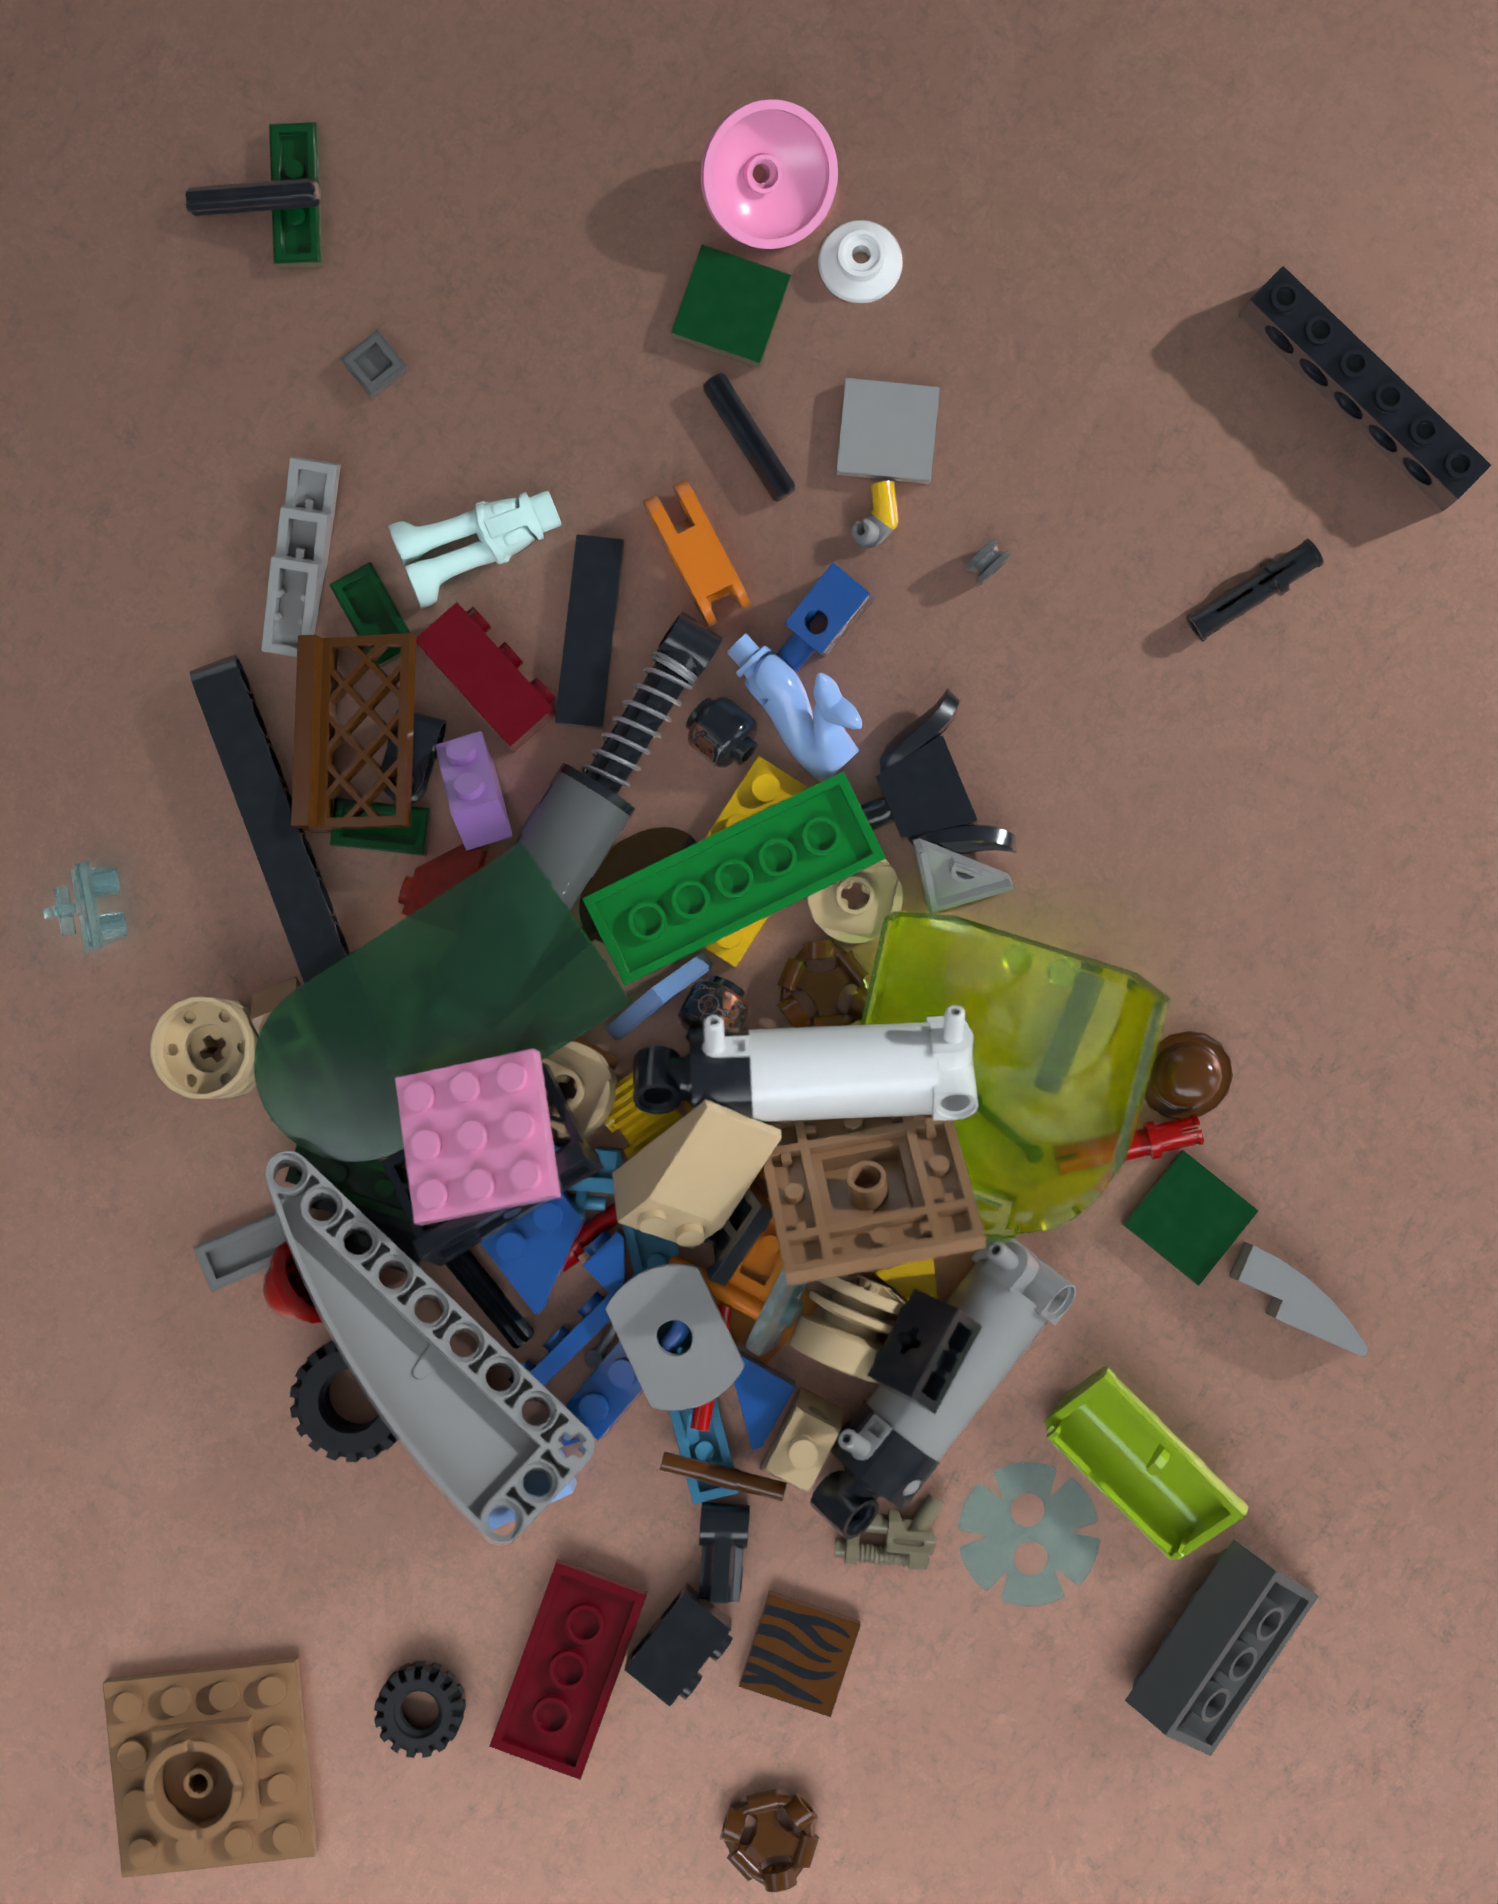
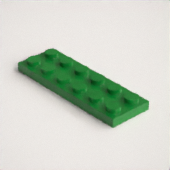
M843 771L582 899L624 986H627L885 860L886 857Z

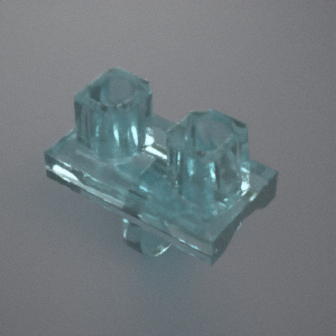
M89 862L75 863L74 868L71 869L76 903H71L68 886L55 888L54 893L57 906L43 909L44 919H59L62 936L77 934L74 916H79L85 954L100 952L104 945L114 943L128 936L124 911L98 915L96 898L119 895L120 884L117 868H90Z

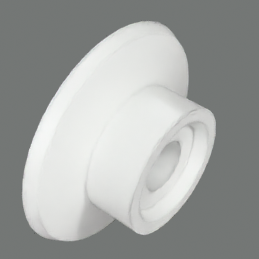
M854 220L839 225L827 235L819 251L818 268L824 284L835 296L851 303H869L884 297L894 288L902 271V253L897 240L886 228L872 221ZM861 252L869 257V261L859 264L852 257L854 254Z

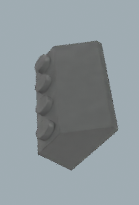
M1234 1539L1230 1546L1217 1557L1214 1569L1203 1586L1191 1595L1187 1603V1609L1175 1627L1164 1635L1160 1643V1649L1148 1667L1137 1675L1133 1682V1689L1125 1701L1166 1736L1211 1756L1319 1596L1267 1559Z

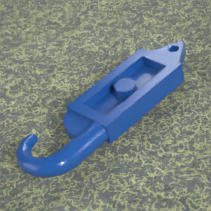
M674 1320L671 1328L658 1341L660 1346L665 1351L674 1354L685 1341L690 1328L685 1323ZM620 1341L565 1405L589 1429L597 1441L605 1437L643 1392ZM577 1437L570 1441L563 1438L562 1444L567 1446L580 1442Z

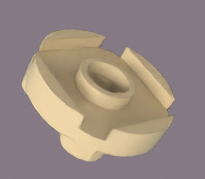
M885 859L807 897V903L814 923L827 936L847 944H862L881 937L896 922L903 904V887L896 871ZM853 883L862 884V893L869 895L868 902L859 903L857 910L848 908V900L841 898L842 890H850Z
M562 1041L556 1042L558 1044L551 1045L547 1049L541 1048L538 1050L540 1051L541 1063L544 1062L550 1066L558 1084L559 1082L568 1083L571 1077L575 1080L576 1096L574 1099L569 1098L567 1103L584 1137H589L605 1122L612 1110L616 1095V1073L609 1067L605 1058L600 1053L581 1043ZM554 1108L553 1116L560 1117L556 1108ZM550 1122L552 1137L565 1140L571 1139L564 1125Z

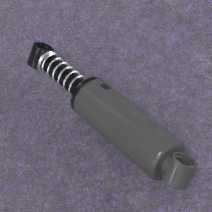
M682 611L664 635L656 652H653L654 655L651 656V660L655 663L653 667L643 668V674L646 677L643 683L633 684V691L636 694L632 700L622 701L625 708L622 716L612 717L615 727L611 733H602V739L605 741L601 749H591L594 757L590 765H582V772L568 764L563 763L540 803L536 804L519 831L521 834L437 965L438 970L449 978L430 1004L424 1016L426 1020L460 1041L467 1043L479 1027L491 1004L502 1010L508 1009L590 878H593L619 833L623 831L635 812V807L617 794L622 786H631L627 780L633 769L636 771L641 770L637 762L643 753L651 754V750L647 746L653 737L662 738L658 729L664 720L672 722L668 713L674 704L677 706L682 705L681 701L678 700L684 688L691 690L692 686L695 685L694 682L697 681V677L706 668L721 644L723 638Z

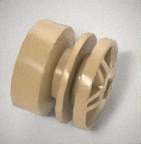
M191 997L178 1002L159 1018L151 1036L150 1057L157 1076L170 1090L187 1098L234 1099L247 1094L265 1079L273 1061L250 1021L251 1007L236 1000ZM217 1040L226 1042L227 1046L221 1050L224 1058L215 1057L214 1052L219 1048Z
M859 1273L818 1280L834 1289L832 1295L811 1289L809 1293V1298L813 1302L826 1309L824 1317L801 1314L790 1340V1346L832 1368L867 1381L878 1383L867 1376L877 1352L884 1345L877 1338L880 1332L890 1334L896 1323L886 1318L888 1312L899 1315L901 1308L907 1301L902 1299L889 1286Z

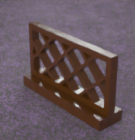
M402 633L322 638L315 634L298 635L291 826L313 833L331 832V830L411 827L416 666L415 635ZM389 647H401L400 664L388 676L378 666L376 661ZM365 648H372L368 654L364 651ZM353 649L362 660L344 678L337 670L338 650ZM371 668L383 683L366 701L353 686ZM392 691L399 698V711L387 724L374 709ZM348 693L360 708L343 726L336 718V705ZM369 715L381 728V731L364 748L353 737L352 733ZM390 738L398 747L397 760L385 771L376 762L373 755ZM346 740L359 755L341 773L334 765V752ZM367 763L380 778L362 796L350 781ZM387 786L396 794V816H381L371 805ZM345 788L357 801V804L345 817L332 818L333 799ZM364 811L369 815V817L360 816Z

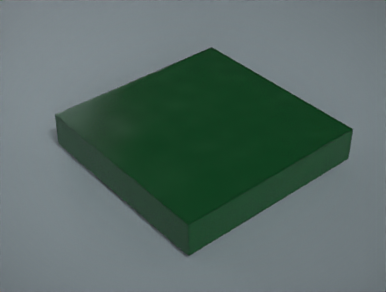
M702 244L671 330V337L760 368L787 293L791 275Z
M1180 1150L1123 1221L1122 1225L1199 1286L1258 1213V1210L1188 1153Z

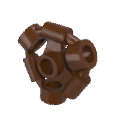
M835 939L803 943V948L793 959L788 957L777 983L781 987L780 1002L777 1006L794 1028L848 1026L857 1021L863 1022L875 992L871 991L866 978L869 974L868 970L852 949L849 952L845 951L835 943ZM836 958L835 968L827 972H811L806 966V961ZM848 984L856 985L857 989L847 1013L844 1014L837 1007L839 995L844 986ZM801 990L812 998L817 1008L812 1018L808 1017L800 1004L792 996L794 992Z
M774 1789L747 1795L746 1802L735 1808H728L723 1823L720 1840H723L728 1848L729 1854L727 1859L747 1881L752 1879L758 1881L765 1886L767 1892L788 1890L797 1884L796 1878L803 1868H810L819 1840V1836L815 1834L817 1814L807 1800L798 1792L794 1795L777 1794V1790ZM782 1807L790 1819L801 1829L800 1832L794 1834L783 1826L777 1817L778 1811ZM751 1815L757 1821L756 1831L748 1844H739L746 1817ZM774 1855H788L792 1863L779 1862L771 1864L764 1869L761 1867L764 1859Z

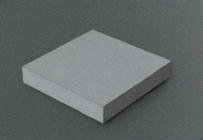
M846 378L836 475L930 484L940 387Z

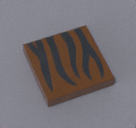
M769 1591L739 1681V1687L831 1717L861 1622Z

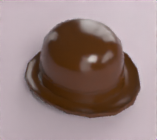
M1185 1031L1171 1034L1155 1043L1143 1057L1137 1074L1139 1091L1149 1107L1165 1117L1182 1119L1191 1117L1194 1114H1197L1198 1117L1203 1116L1218 1107L1229 1092L1233 1078L1231 1058L1222 1044L1206 1033Z

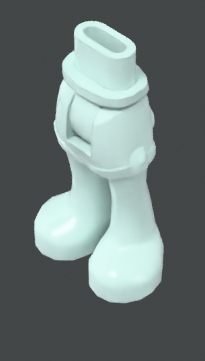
M547 490L532 497H528L527 493L524 492L520 494L519 498L503 499L490 503L482 501L475 504V509L448 520L416 527L401 521L388 525L403 565L414 562L426 552L475 533L479 538L478 542L405 566L421 609H424L436 603L439 586L448 579L493 562L498 564L507 563L512 555L534 542L535 536L538 541L543 540L544 532L562 526L550 493Z

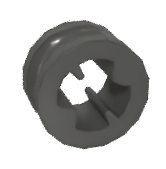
M996 538L987 543L964 567L967 572L974 571L977 574L978 578L976 581L979 585L986 582L1011 557L1008 551L1001 552L998 549L999 541Z

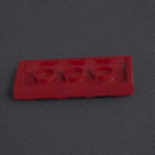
M557 1559L489 1747L581 1780L648 1591Z

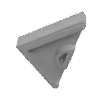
M923 839L913 840L924 899L929 914L1014 890L1010 875L1006 872Z

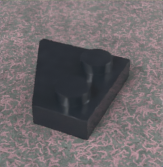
M755 1181L752 1182L724 1226L704 1241L705 1244L713 1246L715 1263L707 1268V1277L712 1282L723 1286L728 1283L759 1236L767 1229L773 1217L770 1202Z

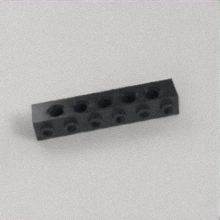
M1284 266L1261 287L1240 313L1239 317L1442 511L1455 503L1490 468L1491 464Z

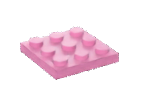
M529 1049L395 1078L414 1224L425 1225L561 1198L540 1051Z

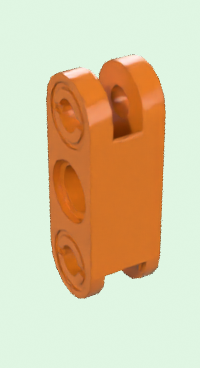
M685 479L672 487L687 519L673 525L657 495L644 500L643 504L706 625L710 627L717 623L711 609V603L729 594L742 610L751 606V603L696 495Z

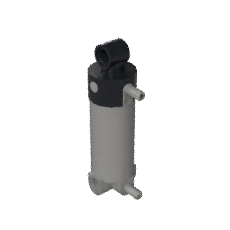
M995 1231L985 1240L986 1248L978 1249L971 1257L976 1264L946 1301V1303L959 1308L982 1325V1328L936 1414L891 1392L880 1384L867 1402L864 1401L839 1432L830 1451L844 1464L845 1469L832 1472L818 1484L812 1494L810 1506L845 1539L851 1540L858 1537L871 1525L879 1510V1504L876 1501L879 1497H884L898 1508L905 1509L939 1466V1460L1047 1323L1050 1322L1055 1326L1072 1304L1076 1296L1075 1285L1043 1260H1038L1033 1252L1006 1231Z

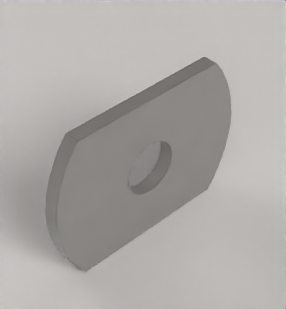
M680 1263L664 1264L641 1271L617 1290L605 1309L651 1408L685 1410L709 1403L725 1392L738 1378L745 1364L699 1266ZM670 1320H678L685 1323L693 1335L690 1348L679 1354L665 1351L660 1346L657 1338L658 1329L662 1324Z

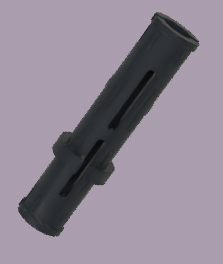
M1307 538L1302 544L1277 560H1266L1260 564L1261 570L1227 590L1196 612L1187 615L1186 620L1191 630L1203 642L1208 636L1241 617L1274 594L1281 596L1288 592L1291 583L1316 567L1323 565V557L1316 545Z

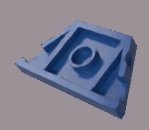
M564 1191L561 1193V1198L549 1200L480 1242L535 1315L546 1308L549 1301L548 1297L558 1275L562 1273L569 1257V1251L574 1240L577 1239L586 1217L567 1192Z

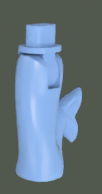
M746 633L727 651V654L740 667L736 674L739 678L743 674L746 676L745 686L764 707L789 751L817 781L822 782L829 779L859 752L858 747L844 727L860 729L862 728V720L856 708L842 696L837 683L831 677L824 673L817 674L814 686L816 704L813 713L806 690L799 676L771 648L765 645L760 649Z

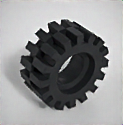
M417 1661L414 1666L407 1663L398 1672L394 1671L389 1676L379 1692L374 1708L377 1711V1715L374 1718L375 1726L381 1727L382 1731L379 1736L383 1742L389 1739L393 1743L390 1749L398 1753L401 1748L407 1751L405 1757L414 1758L416 1753H422V1758L430 1757L434 1750L441 1752L447 1747L450 1740L453 1741L464 1718L463 1713L466 1708V1699H462L464 1690L461 1683L456 1685L454 1682L455 1675L450 1670L447 1674L441 1671V1664L434 1662L431 1667L426 1666V1661ZM417 1691L426 1692L433 1696L439 1709L437 1719L432 1724L423 1727L409 1723L402 1712L404 1698L410 1693Z

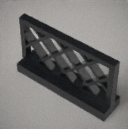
M543 1062L542 1070L545 1088L548 1092L547 1104L550 1122L564 1125L572 1140L555 1151L560 1193H563L601 1170L604 1166L597 1152L589 1147L550 1066ZM554 1108H556L560 1117L553 1116ZM404 1148L382 1161L417 1238L413 1241V1244L420 1259L438 1266L446 1264L549 1201L546 1200L440 1221L428 1229L426 1224H414L409 1184L406 1183L400 1167L406 1164Z

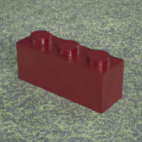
M456 602L416 638V644L515 753L556 716V712L550 705L556 698L537 677L529 682L518 668L524 662L506 642L502 643L499 647L495 645L486 635L492 627L474 607H471L466 612Z

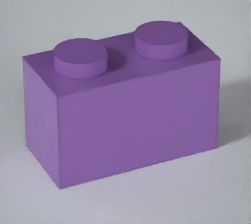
M475 732L436 744L435 747L450 812L466 851L513 837L497 771L482 732Z

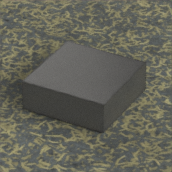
M378 330L341 359L345 367L372 400L409 371L407 365Z

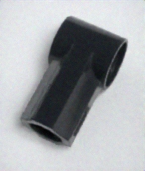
M702 1502L699 1546H702L698 1599H704L713 1603L740 1601L743 1549H747L750 1505Z

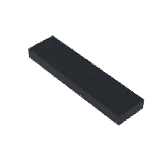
M576 534L555 717L556 725L603 730L624 539Z

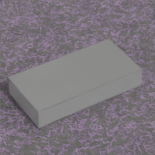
M275 1212L193 1248L212 1292L270 1267V1260L275 1249L286 1239Z

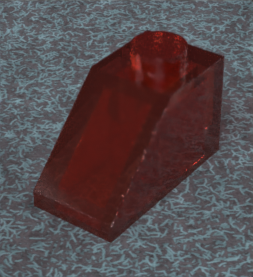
M491 843L467 851L464 844L417 867L413 878L406 876L402 883L398 896V903L404 905L401 914L458 932L467 919Z

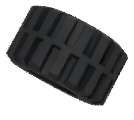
M333 1340L314 1351L307 1358L308 1360L299 1367L295 1375L297 1381L291 1386L290 1397H294L295 1403L290 1407L291 1417H298L300 1425L296 1427V1430L300 1437L307 1434L312 1440L308 1445L315 1452L320 1448L327 1451L326 1458L335 1461L339 1457H346V1462H358L363 1457L369 1460L377 1457L385 1449L387 1451L397 1440L379 1414L368 1423H352L339 1416L331 1404L329 1389L332 1379L341 1371L349 1370Z

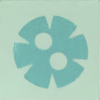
M1024 1462L1002 1467L994 1471V1476L1003 1499H1000L984 1485L977 1484L968 1496L962 1509L958 1528L962 1531L986 1536L984 1539L960 1547L964 1564L972 1578L985 1591L989 1590L1008 1572L1002 1595L1003 1602L1019 1606H1041L1064 1598V1592L1055 1569L1059 1570L1076 1585H1080L1090 1573L1096 1560L1100 1540L1072 1532L1075 1529L1097 1522L1099 1518L1096 1509L1085 1489L1074 1478H1070L1053 1496H1050L1056 1474V1468L1053 1466ZM1024 1493L1038 1496L1044 1504L1042 1520L1032 1527L1018 1525L1011 1516L1013 1500ZM1024 1542H1037L1047 1552L1048 1560L1046 1567L1039 1574L1025 1575L1014 1564V1553L1018 1546Z

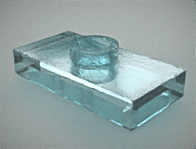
M784 1268L782 1269L745 1343L747 1350L760 1357L777 1346L785 1328H791L802 1313L804 1303L800 1301V1298L808 1282L787 1286Z

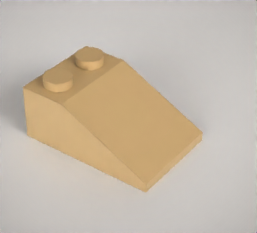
M708 1100L703 1101L612 1173L617 1222L638 1229L643 1233L652 1234L677 1243L680 1246L694 1249L703 1243L706 1238L721 1229L730 1218L781 1140V1130Z

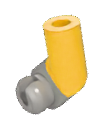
M881 481L871 484L873 510L861 522L857 521L852 527L854 541L864 548L879 546L898 525L895 485L893 481Z

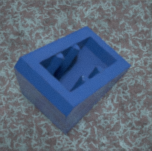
M737 1348L745 1365L738 1378L734 1381L751 1448L755 1450L762 1448L794 1392L796 1384L791 1378Z

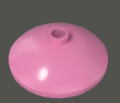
M763 99L746 103L724 117L712 132L705 147L701 163L702 193L706 206L715 222L726 234L736 241L762 249L787 247L811 234L827 215L834 200L838 182V164L835 149L823 125L803 107L777 99ZM760 164L763 167L764 175L760 181L756 182L753 178V169L756 165Z

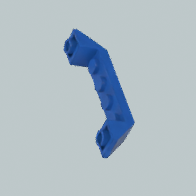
M620 1228L612 1236L604 1230L584 1249L591 1257L582 1266L609 1293L603 1297L598 1291L595 1292L577 1311L583 1318L570 1331L562 1325L542 1345L548 1353L536 1365L529 1359L522 1365L543 1386L610 1321L605 1309L610 1299L626 1282V1238ZM511 1376L508 1380L513 1384V1378Z

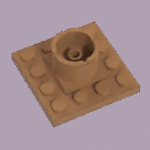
M932 1115L763 1122L780 1129L782 1136L764 1164L763 1171L787 1286L858 1272H877L883 1268L888 1270L905 1263L986 1248L983 1226L953 1120L933 1121Z
M299 1657L107 1678L103 1682L122 1878L315 1857L318 1852Z

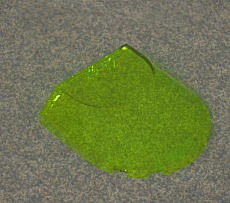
M894 911L885 916L860 1025L926 1022V1017L945 1016V1010L951 1005H958L964 1009L965 1021L973 1033L972 1056L978 1108L971 1116L953 1120L985 1237L1010 1239L1017 1238L1020 1234L1041 1230L1045 1233L1071 1221L1093 1204L1117 1176L1127 1157L1134 1137L1171 998L1134 971L958 916Z

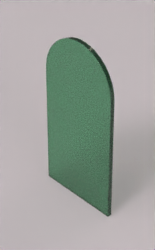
M520 842L289 993L268 1016L258 1037L254 1057L256 1087L263 1106L270 1116V1120L289 1139L302 1148L319 1156L339 1161L361 1162L375 1160L396 1153L404 1148L395 1078L529 1049L540 1051L541 1060L631 1004V1000L607 966L606 960L602 959L552 886V881L546 877L524 843Z

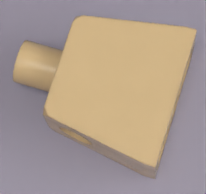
M800 1387L759 1469L801 1491L809 1492L840 1432L843 1408ZM812 1411L822 1415L824 1418L817 1416Z

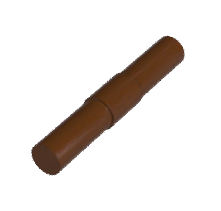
M665 1451L660 1466V1471L781 1502L783 1501L787 1482L740 1471V1469Z

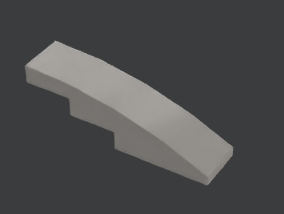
M295 456L289 460L285 506L280 507L276 554L271 557L262 652L297 657L298 635L315 634L329 556L341 464Z

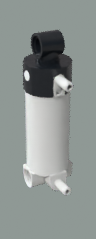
M958 1005L947 1007L945 1016L926 1017V1022L753 1030H749V1027L724 1028L723 1019L717 1015H711L704 1020V1029L690 1030V1054H686V1057H680V1054L672 1048L656 1045L639 1050L633 1059V1101L638 1109L649 1114L669 1113L676 1110L682 1101L692 1103L693 1110L705 1100L760 1122L932 1115L933 1121H946L967 1118L976 1112L978 1108L972 1056L973 1033L965 1021L964 1009Z

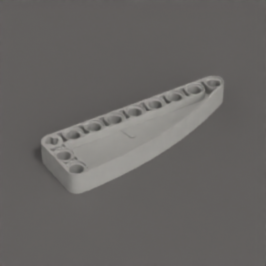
M283 1151L271 1157L265 1170L269 1194L303 1283L347 1367L393 1436L452 1507L478 1534L492 1545L503 1546L512 1543L590 1460L595 1447L593 1435L581 1421L312 1164L297 1152ZM285 1167H294L301 1172L302 1178L293 1187H281L274 1180L279 1170ZM328 1200L334 1203L337 1212L330 1220L317 1221L309 1214L311 1206L317 1201ZM362 1233L370 1238L372 1246L365 1254L353 1255L344 1247L346 1239L352 1234ZM395 1266L404 1270L407 1275V1281L403 1286L397 1289H389L382 1285L379 1275L387 1267ZM433 1300L440 1305L443 1314L440 1319L433 1323H424L416 1317L414 1309L421 1301ZM465 1333L474 1337L478 1349L473 1355L459 1357L453 1353L450 1341L457 1334ZM495 1367L505 1368L512 1375L513 1385L506 1391H494L486 1383V1373ZM529 1401L541 1402L547 1408L548 1421L540 1426H532L526 1423L521 1413L522 1406ZM563 1437L565 1440L570 1441L577 1437L582 1443L578 1448L583 1453L582 1457L578 1458L572 1454L567 1459L564 1458L559 1452L564 1445L558 1440ZM539 1471L547 1476L550 1483L547 1495L535 1498L526 1493L523 1487V1478L527 1473ZM506 1508L512 1512L516 1521L513 1532L508 1535H497L492 1532L488 1525V1516L494 1509Z

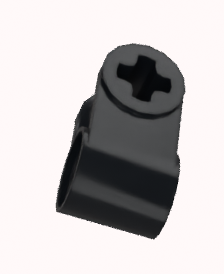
M414 712L412 778H414V783L412 784L411 803L420 800L427 790L434 763L438 758L435 745L443 743L446 732V720ZM390 738L388 739L387 749L381 766L385 771L397 760L398 747ZM387 786L384 792L396 801V794Z

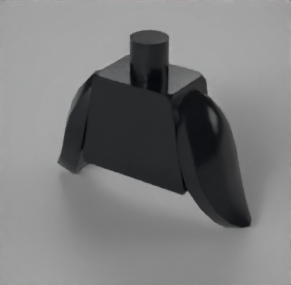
M947 688L934 706L906 726L886 745L879 759L880 774L876 776L883 796L860 806L873 831L894 822L902 841L908 840L913 847V840L920 838L960 855L994 850L1016 853L1015 834L1001 827L975 824L978 819L943 735L940 736L953 721L960 700Z

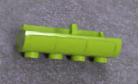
M1108 1366L1100 1368L1072 1389L1054 1407L1043 1422L1047 1426L1046 1431L1048 1434L1046 1438L1170 1561L1175 1559L1179 1561L1246 1516L1248 1510L1247 1503L1239 1495H1236L1195 1452L1182 1442L1160 1420V1417L1149 1409Z

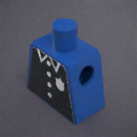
M832 563L785 622V625L793 633L776 654L797 672L815 651L826 657L873 603L875 598L836 564ZM825 614L828 619V625L820 634H814L810 629V622L816 615Z

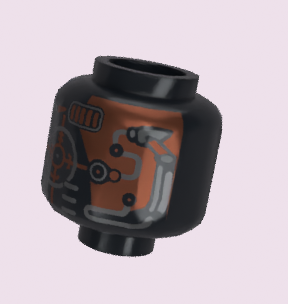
M720 697L715 700L711 698L705 699L693 710L687 719L686 728L689 729L687 735L688 744L717 768H725L734 762L742 765L753 755L758 744L754 741L757 732L755 719L726 697Z
M711 976L709 980L695 982L678 1014L679 1023L688 1031L685 1036L686 1040L690 1042V1030L704 1029V1020L711 1015L721 1017L724 1022V1028H741L749 1012L748 1003L743 999L745 992L742 988L719 976Z

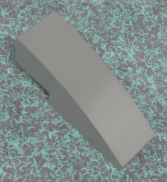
M1243 1243L1229 1277L1273 1296L1266 1314L1365 1358L1368 1347L1353 1324L1322 1290L1283 1260L1252 1244Z

